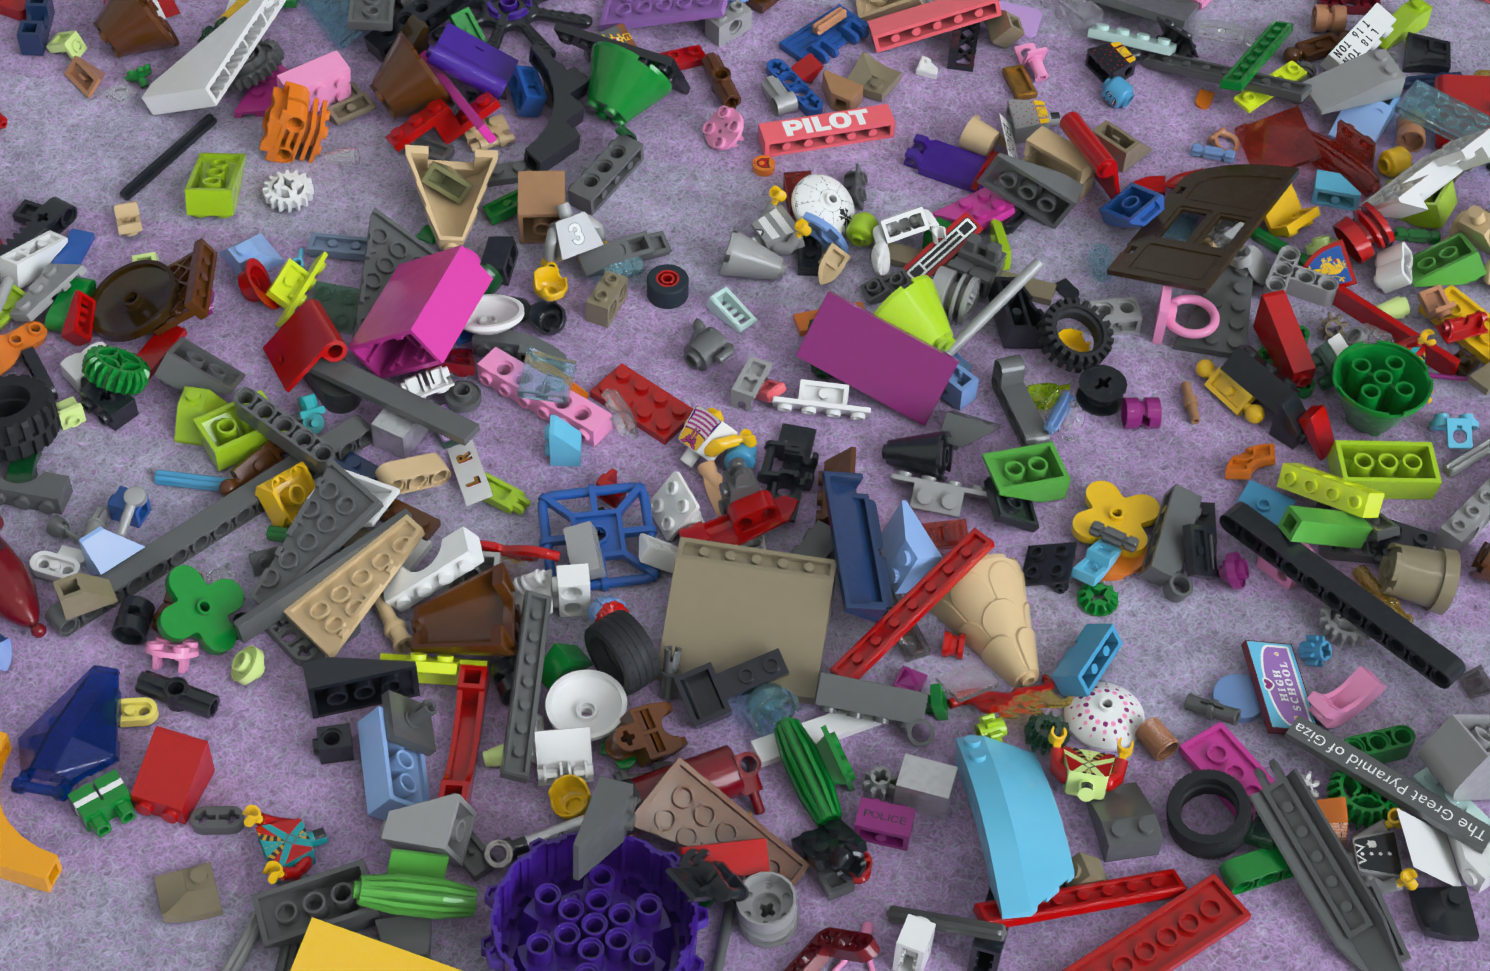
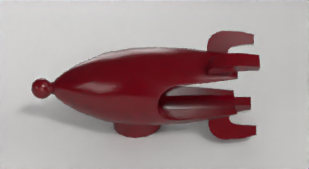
M0 515V530H1V529L3 528V526H4V520H3V518H2L1 515ZM0 536V617L18 626L31 628L32 636L42 638L45 636L47 629L44 624L38 623L40 605L36 584L27 567Z

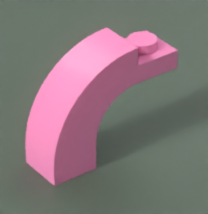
M1359 666L1342 685L1332 692L1321 694L1313 691L1307 697V700L1312 704L1308 710L1326 728H1335L1368 707L1387 686L1369 669Z

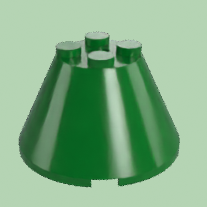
M598 41L592 47L586 105L596 111L595 116L600 120L606 122L609 119L618 127L620 125L625 126L626 123L669 95L672 85L668 78L654 65L646 66L638 60L639 55L624 47L605 41Z
M1377 340L1376 343L1363 344V341L1345 348L1335 360L1332 376L1346 415V421L1357 430L1376 437L1419 411L1429 401L1433 390V379L1430 378L1427 372L1428 366L1411 350L1388 341Z

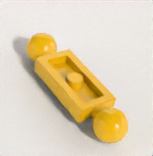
M1202 359L1196 364L1197 375L1201 378H1209L1204 385L1236 415L1241 416L1245 412L1247 421L1252 424H1258L1264 419V409L1260 405H1252L1256 398L1220 369L1221 366L1215 371V365L1209 359Z

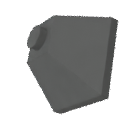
M953 410L946 412L941 431H949L952 438L947 437L948 444L953 445V450H958V447H965L999 430L1001 424Z

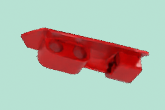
M761 490L732 502L727 508V514L705 523L699 521L678 530L680 537L742 545L790 521L797 507L798 499L786 495L774 499L770 491Z

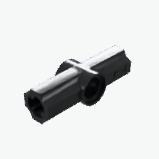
M149 670L141 672L135 686L137 693L166 703L172 711L181 712L185 710L207 719L214 717L220 702L218 695L190 686L182 677L168 678Z

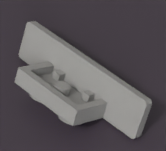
M900 470L897 471V474L891 473L890 475L891 482L914 486L910 503L911 509L960 518L964 496L988 500L986 489L983 486L971 485V488L961 487L960 482L952 480L940 483L936 482L937 478L922 475L920 479L911 477L912 473Z

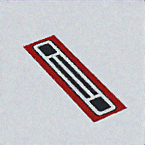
M965 212L946 229L947 241L943 238H938V244L932 241L903 268L910 279L920 275L931 277L940 266H943L958 253L971 233L979 234L983 228Z

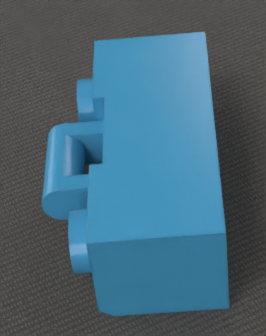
M1113 623L1086 624L1075 640V646L1067 650L1051 676L1061 695L1071 697H1088L1123 645Z

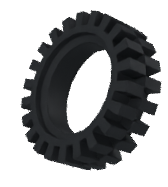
M1066 297L1064 300L1059 299L1056 303H1053L1041 317L1037 325L1039 329L1036 332V337H1040L1037 341L1039 346L1045 345L1041 350L1043 354L1051 353L1048 358L1051 363L1056 358L1058 360L1057 367L1061 368L1066 364L1065 371L1071 372L1075 368V373H1081L1082 370L1088 367L1100 365L1112 350L1111 345L1114 343V338H1111L1114 332L1113 329H1108L1111 325L1109 320L1102 321L1106 315L1103 312L1099 315L1096 313L1098 309L1096 305L1090 309L1088 308L1089 301L1085 300L1080 304V298L1076 297L1073 301H1071V297ZM1064 318H1071L1081 322L1093 336V349L1088 352H1078L1069 348L1059 338L1057 322Z

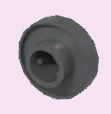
M468 380L454 382L455 386L450 387L445 392L446 404L454 412H471L479 407L482 401L481 389L477 384Z

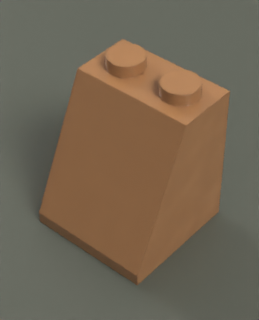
M518 171V227L520 244L545 243L550 223L560 220L555 206L566 203L565 171Z

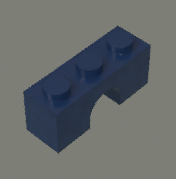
M26 0L27 20H20L17 31L21 55L44 56L55 15L53 1Z

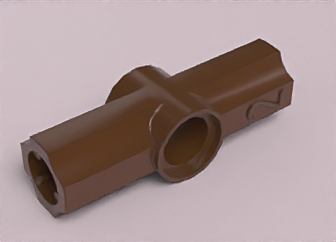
M714 52L707 53L701 59V65L711 83V91L718 96L722 106L725 105L736 109L741 104V97L731 79L730 69L724 66L719 55H716Z

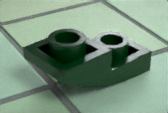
M42 452L34 453L25 460L21 458L17 459V462L9 463L6 481L25 483L36 479L38 476L36 465Z

